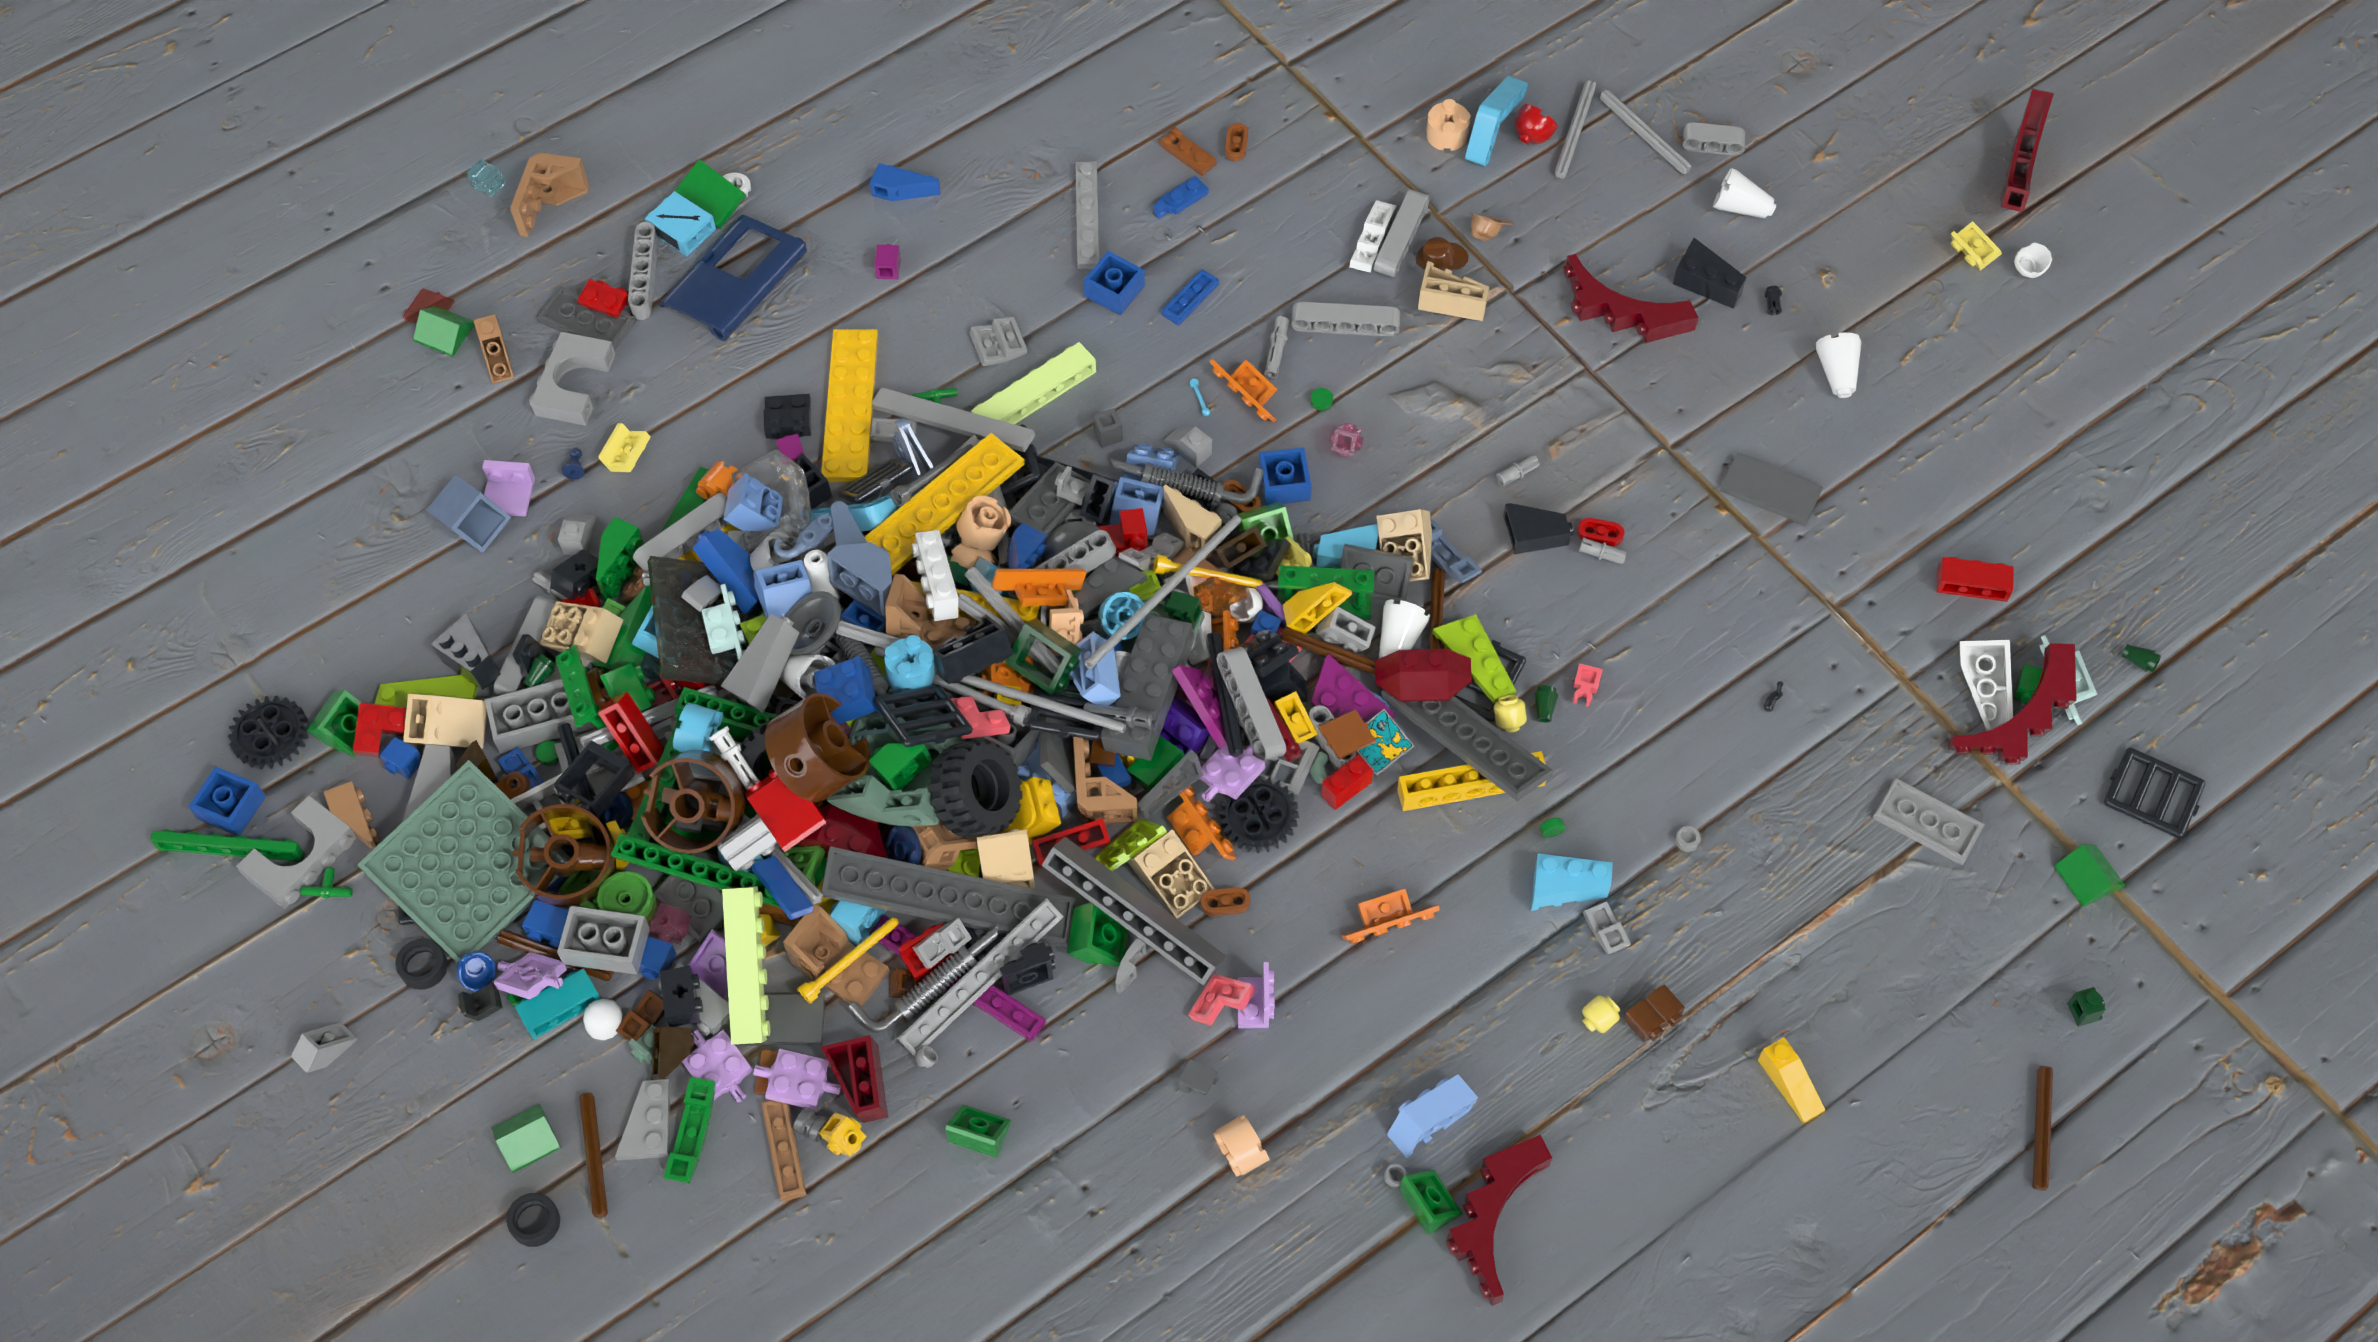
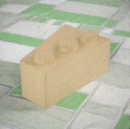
M1428 261L1420 290L1418 310L1483 321L1489 287L1467 277L1461 279L1452 275L1451 270H1440L1433 267L1434 263Z

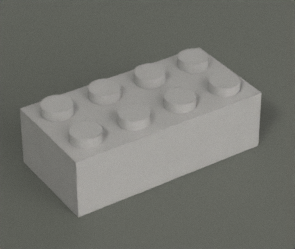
M562 679L485 699L493 741L500 754L512 751L517 747L520 749L560 738L558 732L560 724L570 723L573 734L595 728L589 721L579 728L575 725Z

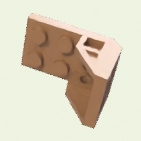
M538 153L529 158L510 207L520 236H529L530 230L535 226V217L537 212L541 210V204L558 206L588 193L590 184L581 158Z
M894 574L885 605L886 634L901 639L916 635L929 644L931 648H936L953 636L956 639L966 633L965 628L969 625L973 626V628L977 626L976 619L965 617L934 621L933 615L929 614V609L927 608L926 596L905 575Z
M1073 737L1079 817L1086 823L1102 818L1105 824L1135 823L1138 820L1137 798L1107 777L1091 778L1090 762H1087L1090 761L1089 739Z
M942 819L939 820L938 825L911 826L919 838L921 846L919 865L946 871L954 865L960 850L978 848L977 837L964 838L952 833L951 830H948L942 824Z
M817 904L814 905L813 912L804 915L783 941L790 963L799 972L813 981L856 947L848 941L845 931ZM865 952L828 982L824 988L849 1004L857 1001L862 1007L890 970L888 966Z

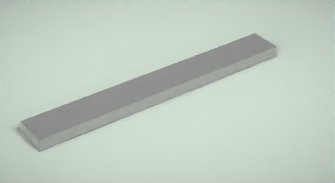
M882 387L872 401V408L875 410L905 417L906 419L972 437L975 435L980 440H983L992 433L1008 447L1022 452L1026 451L1035 437L1034 430Z
M1045 898L982 957L978 963L899 1035L897 1039L916 1057V1054L923 1046H928L1001 977L999 968L1009 961H1018L1021 958L1020 950H1023L1031 943H1037L1063 918L1062 914Z

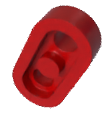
M1585 518L1580 521L1577 534L1581 540L1584 537L1601 544L1606 542L1607 546L1614 547L1622 543L1625 531L1620 524L1615 522Z

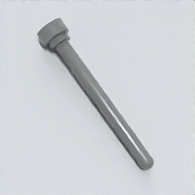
M935 674L933 678L934 684H938L965 697L972 696L974 701L995 710L1003 709L1004 713L1010 715L1013 722L1024 727L1028 723L1031 708L1024 705L1011 706L959 683L948 684L938 674Z

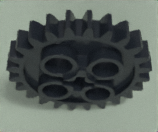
M278 695L274 697L273 701H270L269 697L265 696L262 703L255 699V706L247 703L248 710L246 712L239 710L241 717L233 718L236 725L229 726L232 734L228 735L231 741L229 745L236 757L240 758L243 764L248 762L251 768L257 764L260 769H263L265 764H268L270 769H273L275 762L283 766V759L285 758L291 762L292 758L290 755L292 753L299 755L300 753L297 748L306 746L302 739L309 738L306 732L309 727L307 723L309 720L303 709L298 707L295 701L290 703L287 697L281 701ZM259 718L264 721L269 730L281 743L280 746H276L268 733L257 721Z
M1258 776L1257 782H1252L1237 799L1225 794L1227 802L1220 803L1223 810L1219 811V816L1222 818L1220 820L1221 827H1225L1223 829L1224 835H1230L1229 840L1231 843L1237 840V847L1239 849L1245 844L1247 852H1250L1252 847H1256L1257 853H1260L1261 847H1265L1266 851L1270 852V845L1272 844L1278 849V841L1281 840L1287 843L1286 834L1293 836L1294 833L1291 827L1298 826L1295 819L1299 818V812L1296 810L1298 809V804L1294 801V794H1288V786L1281 788L1279 780L1273 785L1271 777H1268L1266 782H1262L1261 776ZM1267 796L1269 800L1261 802L1259 798ZM1248 798L1253 799L1259 814L1263 815L1264 822L1270 831L1265 830L1259 815L1255 814L1254 807ZM1242 807L1248 809L1244 813L1237 812V810ZM1273 816L1281 817V819L1278 821L1270 820V818ZM1252 827L1260 828L1259 831L1255 833H1251L1248 831Z

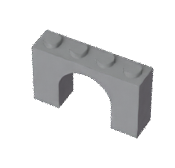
M560 332L558 339L553 343L551 356L546 359L544 372L538 378L535 393H532L529 403L535 416L586 426L593 410L589 395L561 389L558 387V382L565 373L576 368H589L609 372L616 355L612 342Z
M309 795L291 812L296 822L315 838L313 850L305 860L293 866H279L272 863L256 849H253L236 866L243 877L284 909L299 898L302 886L314 884L325 868L332 866L336 858L344 850L349 849L357 838L347 824Z

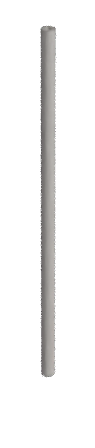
M1238 515L1232 517L1085 661V666L1092 669L1241 523V518Z
M877 647L876 656L884 658L885 649ZM935 665V674H938V671H937V668H936V665ZM968 675L960 681L1124 733L1126 729V723L973 675Z

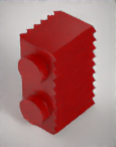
M1356 755V758H1352V761L1348 760L1345 766H1341V769H1337V772L1330 774V777H1326V780H1322L1321 797L1334 810L1338 809L1372 783L1373 769L1360 755Z

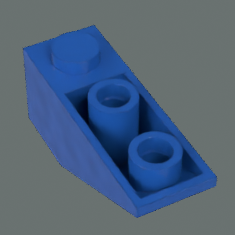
M879 163L870 180L872 196L889 201L936 196L941 193L938 178L915 173L911 170L896 168L892 165Z
M1022 523L1014 531L1007 548L1009 569L1032 568L1038 557L1041 558L1046 550L1047 545L1044 542L1047 535Z

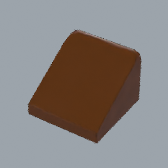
M895 969L889 975V997L903 998V995L907 996L906 993L908 991L911 993V988L915 989V985L919 986L918 982H920V979L915 981L909 970Z

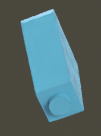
M1378 524L1321 535L1320 543L1315 544L1313 557L1317 558L1316 567L1340 569L1344 544L1376 550L1379 538Z

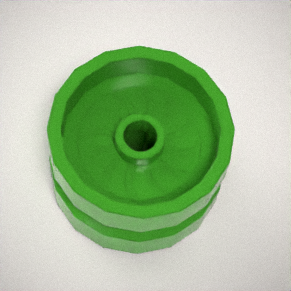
M629 871L616 873L607 878L599 888L597 901L600 910L645 916L649 927L656 920L659 910L658 902L651 885L642 875Z

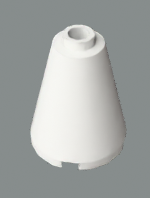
M1733 168L1725 176L1720 192L1717 193L1713 203V207L1718 210L1764 219L1767 215L1772 216L1776 208L1773 197Z
M1838 333L1839 337L1832 339L1831 335H1827L1816 342V351L1833 394L1838 395L1839 398L1850 397L1856 391L1861 339L1858 334Z
M821 550L808 552L804 558L803 565L810 580L812 593L818 591L829 592L839 601L844 592L830 583L828 556Z
M1387 600L1383 606L1379 658L1398 650H1411L1428 623L1430 615L1427 614L1425 616V610L1415 604L1406 601H1400V604H1393L1394 600Z
M819 654L789 655L779 679L804 699L811 694L817 693L814 672L833 666L835 663L829 657Z

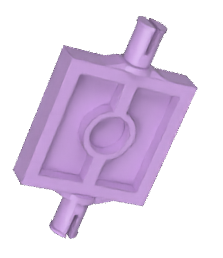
M1251 744L1246 749H1243L1242 755L1236 758L1229 755L1228 746L1226 745L1218 749L1201 767L1203 776L1199 780L1209 786L1202 794V798L1205 801L1207 799V802H1210L1217 793L1226 794L1237 799L1265 769V762L1253 756L1254 751Z
M529 952L522 959L514 963L499 962L497 968L504 973L494 980V984L498 990L532 999L546 986L559 989V986L561 987L563 984V980L558 977L567 969L562 961Z
M699 1030L694 1031L699 1038L697 1040L694 1036V1043L697 1048L682 1063L694 1078L716 1082L714 1100L722 1094L731 1092L736 1101L741 1102L742 1100L737 1092L743 1099L746 1098V1094L739 1087V1084L743 1078L754 1070L735 1044L731 1045V1039L724 1030L708 1040L703 1038Z
M779 1049L776 1061L771 1068L756 1064L753 1073L754 1076L768 1078L766 1099L804 1108L809 1107L812 1110H816L818 1101L824 1092L839 1095L841 1091L840 1084L827 1082L828 1060Z

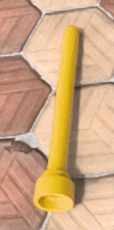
M1157 554L1153 563V573L1163 575L1164 573H1169V571L1177 572L1184 564L1171 562V559H1168L1167 556ZM1195 567L1188 574L1257 588L1258 585L1263 583L1260 579Z
M895 917L890 918L814 982H804L797 988L801 996L809 1004L815 1001L822 987L898 925V919Z

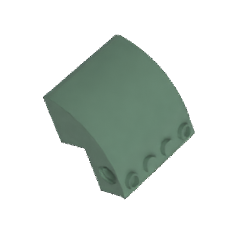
M880 713L867 714L856 718L849 737L853 745L864 738L867 739L870 759L872 753L877 748H883L887 743H901ZM901 717L897 718L899 723L906 722ZM947 723L908 731L907 734L911 737L953 727ZM961 736L946 739L944 743L936 744L931 742L924 744L933 762L903 790L892 791L877 776L869 763L867 772L861 778L828 797L827 801L849 813L881 823L899 826L938 825L939 819L935 814V807L931 805L930 799H932V795L928 789V785L931 784L929 779L930 771L934 770L932 765L944 749L954 744L966 742V739H961Z

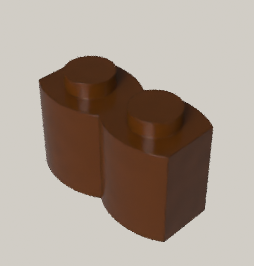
M1664 984L1625 1013L1624 1020L1643 1042L1649 1039L1654 1041L1662 1035L1664 1027L1669 1024L1673 1027L1682 1020L1685 1007Z

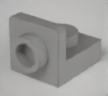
M1067 466L1064 472H1059L1056 478V496L1082 506L1090 484L1072 477V467Z

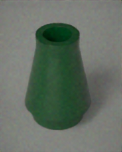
M2130 644L2126 645L2122 653L2123 658H2126L2145 672L2155 671L2161 655L2157 654L2156 650L2136 647Z
M541 653L538 658L535 657L524 683L529 687L541 685L556 671L554 668L557 663Z
M1538 686L1537 691L1534 693L1537 720L1548 723L1552 721V714L1558 694L1553 686Z

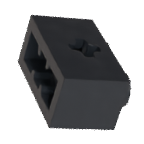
M582 549L552 569L550 588L571 601L585 594L587 589L598 584L596 575L599 558Z
M690 965L659 971L665 1019L669 1027L700 1022L699 1013L703 1012V1003L701 997H697L696 989H700L698 973L694 974Z

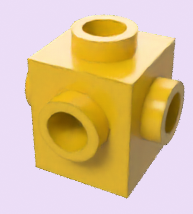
M834 1113L818 1132L828 1142L827 1148L837 1156L841 1153L850 1157L860 1149L863 1140L867 1137L860 1130L862 1126L858 1121L838 1113Z

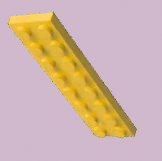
M833 329L821 471L828 482H855L868 473L873 414L872 401L874 399L878 346L877 329Z
M990 433L912 497L909 502L901 506L865 536L866 541L884 548L890 554L891 575H893L913 558L912 543H915V533L939 530L941 535L958 521L969 501H972L976 496L989 495L1024 465V459L994 434Z

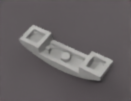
M1165 532L1154 537L1152 546L1141 551L1129 548L1121 552L1119 558L1141 570H1153V563L1157 554L1172 559L1184 546L1185 541Z

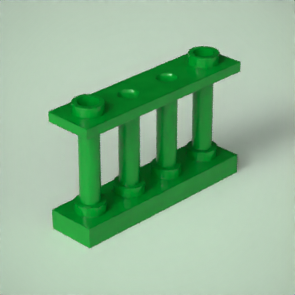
M1279 565L1278 588H1285V590H1278V601L1283 606L1284 603L1299 592L1295 591V589L1306 590L1335 582L1352 592H1356V594H1352L1338 607L1360 619L1371 620L1372 595H1365V593H1373L1374 570Z
M574 644L556 656L555 659L575 725L579 728L589 721L598 729L604 728L606 724L598 714L601 708L598 707L593 699L586 676L589 670L583 666L578 647ZM614 739L604 743V747L612 752L619 747V744Z

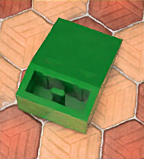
M617 517L613 518L601 536L596 581L605 603L608 598L611 600L616 598L625 581L632 577L633 570L638 565L633 560V555L638 548L644 545L639 528Z

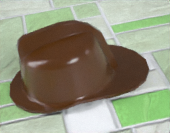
M1434 237L1426 241L1424 246L1419 249L1416 260L1418 265L1425 270L1428 261L1434 263L1433 267L1440 270H1458L1467 264L1468 253L1462 246L1456 243H1450L1442 237Z

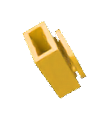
M1033 776L1026 781H1022L1020 791L1023 792L1022 799L1019 800L1021 804L1018 813H1015L1016 818L1012 824L1002 831V833H1007L1013 829L1027 830L1029 845L1033 840L1039 839L1061 824L1050 780Z

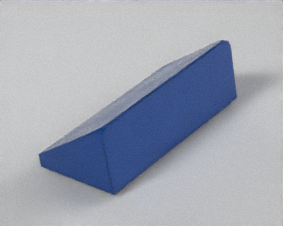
M856 600L840 615V619L843 621H849L851 624L886 634V619Z

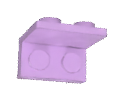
M484 460L482 468L488 480L484 495L508 515L526 516L535 482V476L530 464Z
M1264 962L1263 977H1238V981L1252 984L1256 989L1245 1009H1238V1028H1269V1019H1274V970H1269V962Z

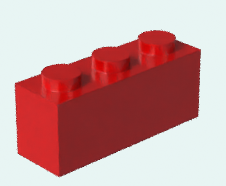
M1942 557L1937 568L1936 593L2008 602L2013 592L2014 566L2003 563L1981 562L1980 560Z
M628 691L608 700L598 714L637 773L658 764L665 748Z
M1102 818L1033 840L1032 846L1038 865L1041 867L1051 849L1064 837L1068 838L1085 852L1109 845L1111 841Z

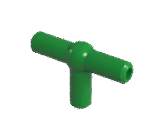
M956 387L941 390L932 389L928 392L914 393L912 396L942 404L941 398L957 396L958 391Z
M327 867L324 871L322 887L302 886L300 894L302 896H320L328 899L330 897H351L353 890L350 887H333L335 869Z

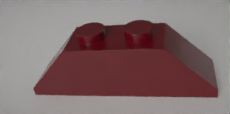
M1449 649L1398 650L1375 660L1376 685L1380 688L1382 687L1400 702L1449 701L1466 685L1472 682L1471 658Z
M832 804L820 808L827 823L797 843V845L802 847L821 846L826 851L825 858L828 856L830 847L887 858L876 824Z

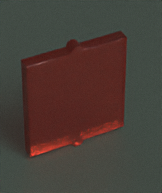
M422 288L402 317L417 324L420 309L437 306L449 311L454 300L441 295L440 292L434 293Z

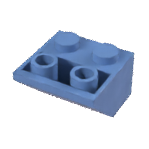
M1140 443L1139 446L1136 445L1127 454L1126 463L1145 468L1146 462L1153 464V467L1158 465L1157 468L1162 466V469L1166 467V470L1171 469V472L1173 470L1176 472L1180 454L1174 453L1175 450L1171 448H1161V450L1152 449L1150 444ZM1128 472L1124 474V478L1137 481L1142 480V476Z
M745 473L728 491L724 520L742 531L776 530L779 527L783 496Z
M1120 477L1109 525L1120 524V511L1143 508L1147 535L1154 536L1164 501L1163 487Z
M802 560L755 571L754 588L767 619L770 614L778 618L782 615L785 616L797 601L812 593L810 580Z

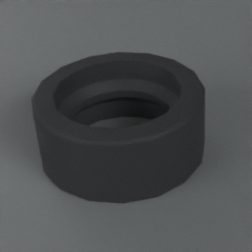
M417 939L407 943L397 954L395 962L397 973L404 983L413 989L419 990L434 987L441 982L448 967L447 958L437 943L429 939ZM423 952L434 954L436 964L430 972L422 976H412L409 974L407 966L414 956Z
M528 1193L520 1196L511 1204L507 1212L506 1223L509 1232L520 1244L527 1247H538L548 1243L556 1235L560 1227L561 1218L558 1208L548 1196L541 1193ZM534 1205L544 1207L549 1214V1221L546 1226L534 1234L523 1233L518 1226V1219L521 1213Z

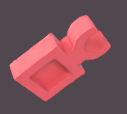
M1579 663L1573 688L1578 690L1574 693L1573 703L1576 704L1579 697H1584L1587 700L1586 706H1590L1592 693H1597L1603 669Z

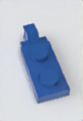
M1194 176L1163 195L1158 200L1159 202L1153 205V214L1158 219L1168 213L1176 215L1208 195L1209 188Z

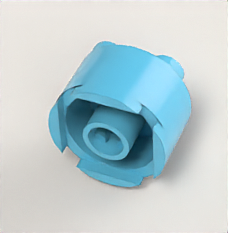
M911 635L895 641L885 649L886 679L893 690L900 692V689L904 688L912 690L931 686L935 676L933 650L929 644L921 640L920 637Z
M687 703L679 718L682 721L680 728L675 730L673 748L680 752L691 750L712 752L711 745L715 743L710 741L709 737L719 731L717 728L721 724L723 712Z

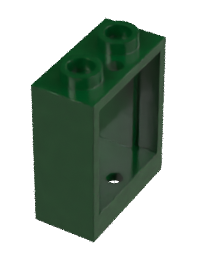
M1035 618L1024 624L1012 647L1014 655L1007 657L1005 663L1052 695L1060 690L1063 691L1070 682L1068 677L1071 671H1074L1079 665V656L1082 649ZM1036 638L1064 656L1053 679L1025 660Z

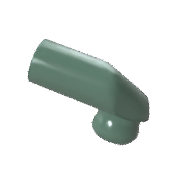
M1323 752L1317 754L1310 769V774L1314 781L1321 785L1322 780L1330 777L1324 768L1329 757Z

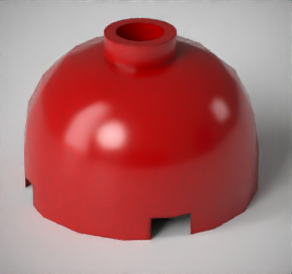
M1530 104L1522 105L1514 121V127L1519 135V140L1527 145L1529 143L1542 144L1548 141L1558 126L1549 115L1545 118L1540 114L1541 109Z

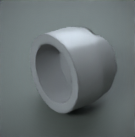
M923 1046L916 1054L915 1061L919 1067L928 1069L938 1062V1055L933 1048Z
M1392 1164L1386 1169L1384 1180L1390 1187H1398L1401 1185L1402 1178L1407 1174L1401 1165Z

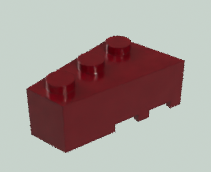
M868 1035L822 1046L821 1049L831 1065V1069L836 1075L855 1115L863 1123L887 1118L888 1112L879 1046L875 1040Z

